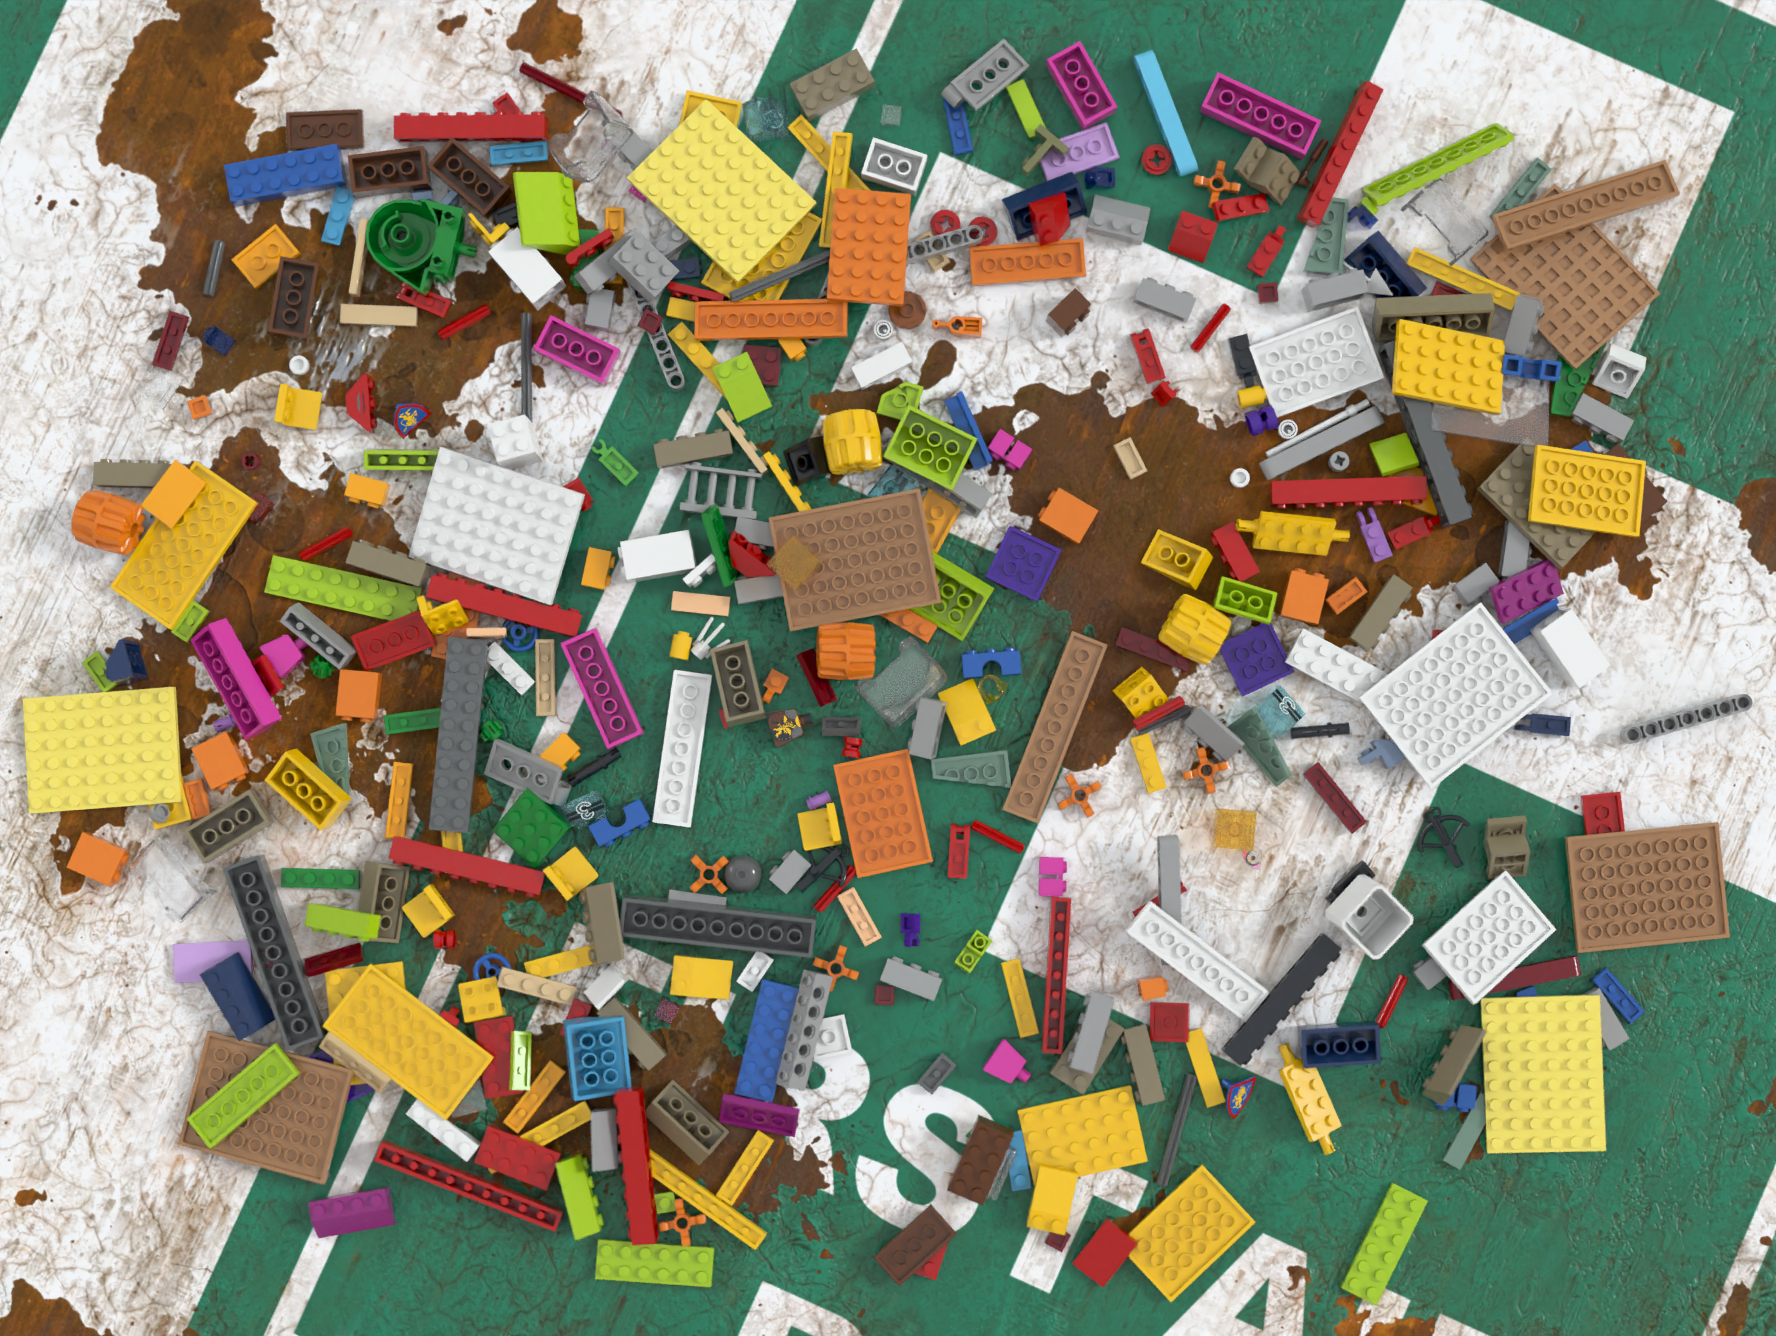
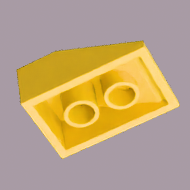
M1158 529L1141 564L1181 585L1197 590L1213 556L1203 547Z
M973 678L938 693L940 700L947 702L945 712L960 746L996 731Z
M674 955L670 994L729 1000L733 961Z
M1040 1164L1027 1215V1227L1065 1235L1078 1173Z

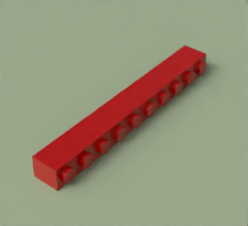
M387 1140L381 1142L374 1159L378 1163L552 1231L558 1229L565 1212L564 1209Z

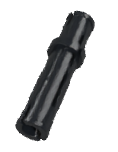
M1328 722L1326 725L1290 727L1291 739L1322 736L1332 738L1334 735H1349L1350 727L1348 722L1339 724ZM1338 729V730H1332V731H1322V730ZM1317 730H1318V732L1302 733V732H1305V731H1317Z
M614 747V749L606 754L597 756L598 759L568 776L567 779L570 781L571 786L574 788L582 781L603 768L607 769L608 765L622 758L618 748Z

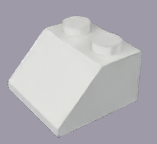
M1611 343L1600 362L1592 384L1628 399L1645 370L1646 357Z
M613 963L609 966L605 964L598 972L600 976L596 980L592 978L585 985L587 988L584 992L598 1010L629 980Z

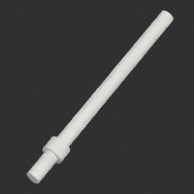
M1365 399L1356 405L1352 404L1346 407L1343 412L1266 451V456L1270 458L1347 417L1351 418L1357 415V412L1370 406L1369 401Z

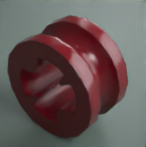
M249 452L243 455L241 463L244 468L255 470L260 466L261 461L257 454ZM248 457L255 458L253 460V462L255 463L253 466L250 464L249 466L247 465V463L249 462L247 460Z

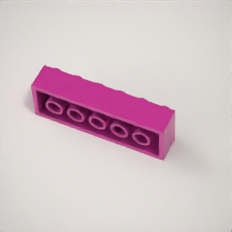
M1217 73L1199 111L1251 137H1257L1262 142L1300 160H1303L1321 123V120L1221 73Z
M227 618L208 624L190 640L245 740L264 733L282 719Z
M594 628L560 643L607 749L610 750L645 734L599 630Z

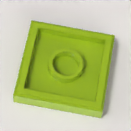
M1406 433L1369 444L1382 477L1419 466L1418 458Z

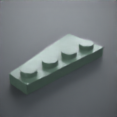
M1331 199L1319 225L1303 272L1329 275L1339 273V275H1342L1349 199Z
M1256 706L1227 727L1245 743L1242 747L1276 787L1292 775Z
M347 723L310 733L319 769L350 796Z
M1007 749L931 759L933 779L1011 788Z

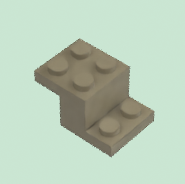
M1257 137L1252 138L1234 167V170L1250 188L1268 194L1279 205L1283 204L1301 175L1300 171L1284 153L1268 149Z
M1526 816L1487 819L1483 845L1488 860L1486 871L1488 880L1495 879L1505 870L1511 877L1526 876L1530 857V849L1525 835L1527 826Z

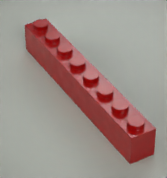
M1368 80L1359 85L1296 217V220L1311 228L1320 225L1380 99L1383 88Z
M533 111L531 114L512 112V115H505L504 112H494L493 115H486L485 112H475V115H467L466 112H456V115H449L446 112H438L437 115H430V113L420 112L418 115L400 113V116H394V139L397 142H448L451 138H454L457 142L548 141V118L543 112Z
M1426 476L1271 481V506H1275L1276 509H1287V506L1294 505L1295 509L1306 508V505H1314V508H1325L1326 504H1333V507H1345V504L1361 507L1364 506V503H1372V506L1384 505L1383 502H1391V505H1403V502L1409 501L1411 505H1418L1427 499Z
M441 573L431 576L426 594L427 599L445 604L458 600L461 607L467 610L573 638L578 634L582 619L579 610L568 608V611L560 609L561 606L557 604L547 606L534 599L530 601L525 600L522 595L512 593V596L506 595L504 590L493 588V591L487 590L485 585L475 583L472 586L467 584V581L464 579L456 578L455 581L450 580L448 575Z
M394 836L388 858L393 860V864L404 866V863L412 864L411 868L423 870V867L431 869V873L442 875V872L450 873L449 877L461 879L462 876L469 878L468 882L476 884L483 881L487 882L488 887L497 889L500 885L506 887V891L517 893V890L525 891L524 895L535 898L536 894L541 895L546 876L541 870L400 836Z
M1051 896L1042 1053L1062 1054L1072 899L1069 897Z
M643 1086L620 1088L614 1094V1105L617 1106L618 1110L616 1114V1124L619 1125L620 1129L618 1143L622 1147L620 1152V1162L624 1166L622 1180L626 1184L624 1199L628 1202V1209L626 1210V1218L630 1221L628 1237L632 1239V1246L655 1244L659 1240Z

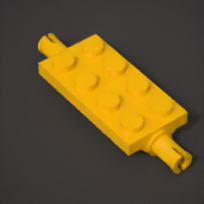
M1261 511L1259 518L1254 519V521L1237 519L1238 523H1236V531L1252 532L1254 534L1252 546L1256 549L1327 556L1332 541L1347 543L1350 538L1349 530H1336V521L1331 518Z
M1289 1043L1278 1046L1285 1062L1283 1064L1284 1067L1279 1069L1278 1072L1308 1141L1313 1142L1318 1139L1324 1155L1330 1154L1332 1151L1334 1152L1335 1148L1329 1134L1342 1125L1317 1068H1303L1301 1058L1297 1059L1294 1057Z

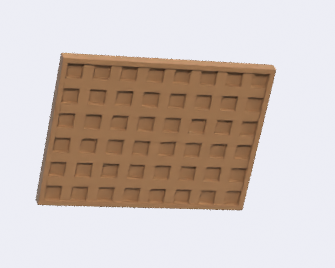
M1554 184L1537 200L1563 193V191ZM1594 223L1509 251H1505L1497 234L1470 258L1474 266L1487 279L1515 290L1520 294L1543 299L1542 305H1545L1542 316H1539L1537 320L1539 324L1538 333L1573 370H1576L1661 294Z

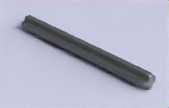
M830 250L729 293L730 298L733 302H737L829 262Z
M522 313L521 415H526L532 422V315L530 313Z
M1193 1074L1186 1075L1160 1168L1157 1185L1167 1187L1192 1098L1197 1076Z

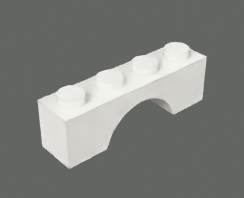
M418 1099L406 1113V1115L466 1162L472 1158L481 1146V1142L471 1134L456 1127L450 1121L443 1119Z

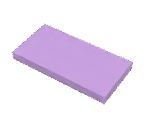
M1106 122L1059 139L1069 148L1068 154L1062 158L1051 149L1040 164L1046 181H1049L1069 172H1073L1076 175L1119 159V155Z
M248 940L173 944L174 983L203 982L200 977L203 971L236 952H239L253 976L252 951Z

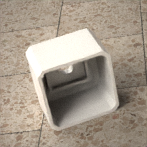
M1365 874L1358 875L1326 909V918L1355 947L1372 959H1380L1413 924V916L1381 884ZM1360 906H1363V913L1361 915H1357L1356 911L1359 909Z

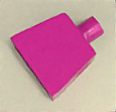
M287 634L259 648L263 654H266L278 676L285 678L306 658L302 649L308 646V644L301 638L295 640L292 635Z
M1004 1038L982 1067L985 1072L1010 1084L1015 1077L1025 1083L1031 1073L1022 1068L1026 1060Z

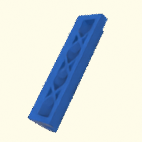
M960 391L956 396L944 400L955 428L978 438L968 457L974 471L992 464L993 460L963 392Z
M1555 598L1502 628V630L1514 644L1532 634L1530 632L1531 628L1559 609L1557 606L1560 603L1559 600Z

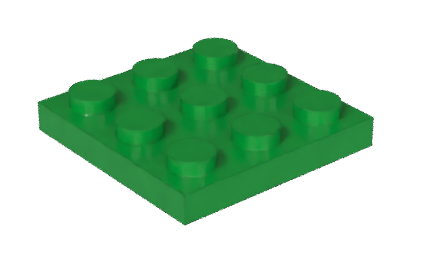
M527 788L492 831L535 869L571 825Z

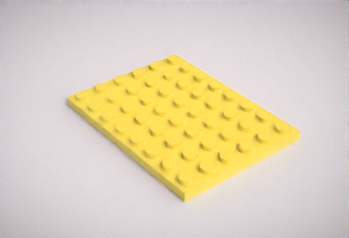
M707 99L627 177V180L736 283H739L817 204L811 196Z
M176 687L23 699L29 814L183 802L180 784L181 765Z
M1600 995L1481 998L1482 1029L1487 1031L1482 1039L1487 1153L1606 1151Z

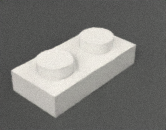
M756 952L737 979V982L753 992L774 959L764 952Z

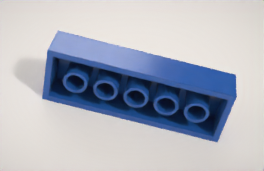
M337 144L224 165L230 202L235 207L334 189L337 186H348L342 152Z
M762 979L734 1094L773 1102L777 1087V1075L799 987Z

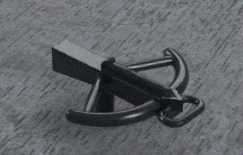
M1433 807L1423 814L1424 820L1430 823L1420 833L1418 850L1423 852V847L1445 848L1454 867L1459 868L1464 864L1456 851L1457 846L1453 842L1464 825L1469 827L1470 823L1457 815L1439 817L1441 809ZM1434 810H1438L1437 815H1433L1431 813L1430 819L1426 818V815ZM1447 820L1461 822L1450 839L1442 822ZM1434 827L1442 844L1423 843L1425 835L1431 828Z
M843 842L841 845L847 850L846 854H843L842 848L838 849L836 845L833 846L834 849L831 847L819 848L827 851L829 855L817 867L815 866L812 851L809 850L808 854L812 867L810 868V873L796 885L797 889L803 893L819 877L840 882L839 887L842 888L847 878V868L842 857L848 856L850 849ZM837 860L841 867L842 877L837 878L823 874Z

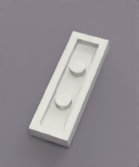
M495 641L488 647L487 661L523 696L536 682Z

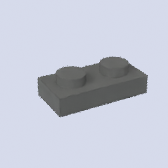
M822 717V736H860L861 717Z
M941 1052L917 1083L932 1095L957 1064Z

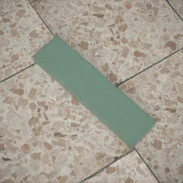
M1537 157L1489 215V218L1494 214L1522 206L1552 169Z
M1478 1093L1475 1100V1109H1469L1442 1159L1461 1170L1486 1124L1484 1094Z

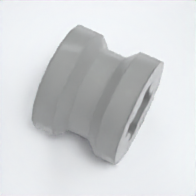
M1341 451L1335 452L1328 459V466L1334 472H1341L1349 465L1348 455Z

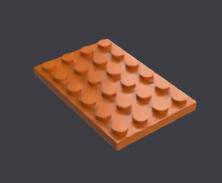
M835 188L827 300L903 306L911 194Z
M909 749L833 765L858 878L933 862Z

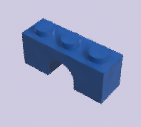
M1504 354L1502 374L1509 377L1558 382L1562 362L1532 360Z
M1015 647L1003 648L1004 652H996V649L984 650L985 653L978 654L977 650L965 651V654L961 656L963 679L983 677V665L990 661L996 662L1000 666L1001 676L1020 675V651H1015Z
M641 799L623 807L626 821L622 826H613L607 817L588 826L599 847L604 845L607 848L615 843L614 839L620 836L624 839L632 834L631 830L637 827L640 830L650 825L648 821L652 818Z

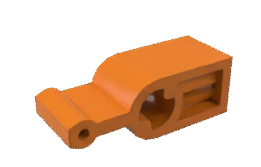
M955 316L949 322L933 320L932 329L935 331L938 329H948L949 333L956 337L981 338L982 318ZM955 323H960L962 325V327H959V330H954L952 328V326H954Z

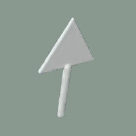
M1343 261L1344 267L1349 270L1353 269V267ZM1376 268L1371 278L1365 276L1368 282V293L1393 296Z

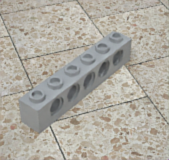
M803 970L776 1084L792 1089H806L833 976Z

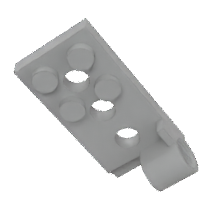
M1003 39L956 77L943 90L941 95L954 109L966 100L977 111L1028 70L1029 65ZM998 62H1005L1007 64V68H1001L998 65ZM985 73H992L994 75V79H988L985 76ZM973 83L979 84L980 87H981V89H980V90H975V89H973L972 84H973Z
M498 738L494 740L484 775L522 792L529 788L542 801L551 805H566L571 790V785L568 782L560 780L563 769L558 765ZM505 759L510 761L511 768H507L504 765ZM521 767H525L527 769V776H524L521 773ZM538 774L545 778L544 784L538 781Z

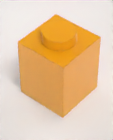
M801 339L778 340L779 345L791 362L794 360L797 362L806 356L807 349Z

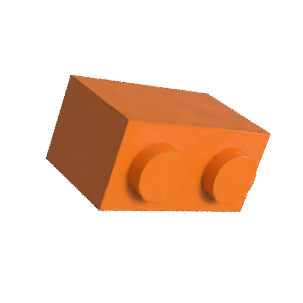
M1160 975L1136 979L1139 997L1143 1001L1166 997V992L1169 991L1167 980L1163 979Z

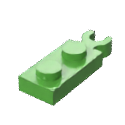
M600 439L599 442L602 444V448L597 450L593 446L592 450L594 453L602 455L598 460L627 487L639 475V472L612 446L607 449L606 443Z

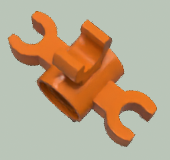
M1218 160L1215 175L1211 178L1196 175L1194 178V186L1207 187L1209 193H1211L1208 208H1212V203L1218 201L1219 194L1223 191L1238 194L1241 184L1227 182L1223 176L1226 163L1224 161ZM1219 181L1222 187L1219 189L1214 188L1212 182Z
M1205 747L1196 749L1200 764L1194 770L1182 772L1183 779L1187 780L1194 777L1204 779L1207 794L1214 793L1216 789L1212 777L1215 775V772L1230 769L1229 763L1226 761L1213 765L1207 760ZM1204 765L1209 766L1211 769L1208 776H1204L1201 773V768Z
M1073 774L1064 777L1072 791L1070 797L1057 803L1060 810L1075 803L1080 804L1086 817L1094 815L1095 813L1087 800L1089 794L1102 788L1099 781L1084 788L1079 787ZM1077 790H1082L1085 794L1082 801H1077L1074 797Z
M698 855L691 859L692 863L701 871L700 878L689 887L694 893L705 883H712L721 894L728 889L718 878V871L729 862L725 856L721 857L713 866H707ZM712 869L715 875L712 880H707L704 877L705 870Z
M842 945L839 946L834 960L829 962L815 957L813 962L814 966L827 969L828 974L833 976L830 992H832L838 977L844 975L857 980L859 974L858 971L844 966L842 961L847 947ZM834 963L841 965L842 970L838 974L832 973L830 969Z
M678 1198L674 1200L677 1216L674 1220L659 1222L660 1231L675 1228L676 1231L680 1232L682 1247H686L691 1244L688 1231L690 1226L706 1223L707 1220L704 1213L690 1216L686 1213L683 1198ZM685 1218L688 1221V1225L681 1227L678 1225L677 1220Z

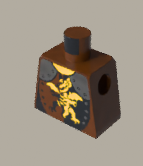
M796 708L766 712L776 748L803 736L804 731L802 727L813 724L810 713L799 716Z

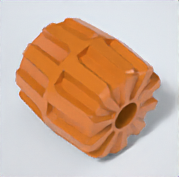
M96 490L87 491L75 506L71 520L72 535L75 536L77 541L93 548L128 555L138 546L140 542L139 536L144 532V527L142 526L143 521L146 519V515L142 513L144 508L136 502L115 494Z
M850 622L819 625L816 641L818 676L820 678L837 680L872 678L875 672L874 662H876V642L873 625Z

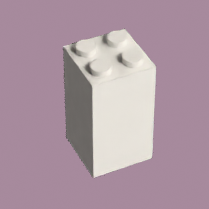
M518 227L516 229L512 228L504 235L505 238L500 242L496 241L491 245V250L488 253L538 311L566 287V284L537 249L521 246L520 230Z
M526 415L487 425L497 463L502 467L513 470L543 461L534 424Z
M689 530L620 542L621 547H618L619 558L624 562V566H621L622 576L630 583L690 573L697 567L692 534Z
M1559 608L1530 629V632L1567 686L1585 688L1591 684V679L1604 675L1607 672L1606 669L1611 666L1577 615L1570 608Z

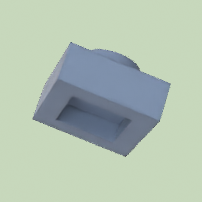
M433 188L414 191L412 193L413 201L418 200L420 202V199L430 201L434 197Z
M451 189L440 203L457 207L461 197L456 191Z

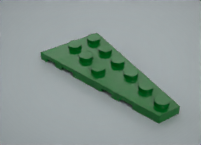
M1607 342L1576 370H1573L1558 354L1557 362L1562 363L1559 381L1554 382L1550 415L1563 417L1571 415Z

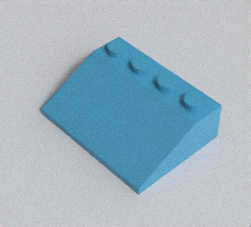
M624 1016L580 1017L563 1020L570 1090L574 1101L614 1095L620 1088L631 1087Z

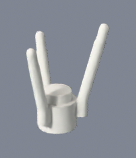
M710 617L690 649L700 660L704 657L708 659L711 656V652L708 651L710 649L708 643L725 625L721 623L705 641H701L711 625L713 617ZM727 639L714 648L725 646L730 640Z

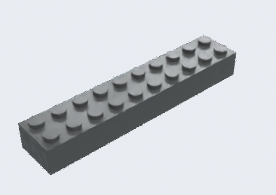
M1395 341L1384 344L1378 350L1391 389ZM1394 395L1412 447L1418 458L1420 469L1423 475L1426 476L1427 486L1437 515L1441 520L1442 529L1463 523L1472 518V507L1470 503L1466 502V491L1464 486L1459 483V472L1457 467H1454L1452 464L1453 455L1451 450L1446 447V436L1443 431H1440L1438 425L1440 423L1439 417L1432 409L1433 402Z
M448 637L429 830L469 833L489 644L487 640Z
M257 855L222 868L286 1050L289 1051L324 1038L327 1035V1031L323 1027L324 1023L265 856ZM259 948H266L265 952H260ZM272 949H274V957L271 953ZM270 960L274 961L273 968H266L265 964H269Z
M625 894L622 900L620 927L622 937L812 958L817 916Z

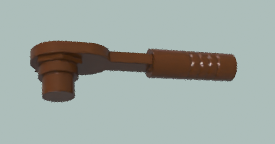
M1323 138L1311 155L1309 163L1302 170L1298 181L1295 183L1296 185H1301L1305 188L1310 185L1311 182L1308 181L1306 176L1313 163L1318 160L1329 142Z

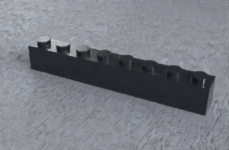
M1320 933L1221 1050L1238 1065H1246L1253 1056L1251 1054L1254 1050H1259L1265 1044L1264 1039L1268 1034L1271 1036L1278 1027L1276 1025L1280 1020L1284 1021L1289 1016L1291 1007L1293 1005L1296 1007L1302 1001L1303 993L1305 991L1309 992L1316 984L1314 982L1318 976L1322 977L1327 972V965L1331 961L1334 963L1339 958L1341 948L1324 933Z

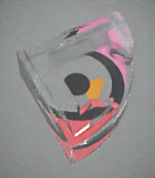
M1242 850V857L1245 863L1252 869L1261 871L1262 851Z

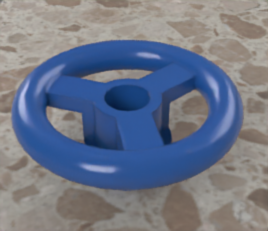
M505 620L502 628L507 629L510 626L511 636L515 639L512 644L507 637L502 638L506 647L516 652H523L535 645V639L539 637V628H525L520 624L516 625L513 621ZM518 629H521L523 632L521 636L516 634ZM533 633V637L528 644L519 646L526 634Z
M484 954L474 965V980H481L479 968L482 963L486 968V978L499 977L501 967L497 964H490L488 959H497L506 968L511 969L510 963L500 954ZM491 968L496 971L494 976L490 974Z

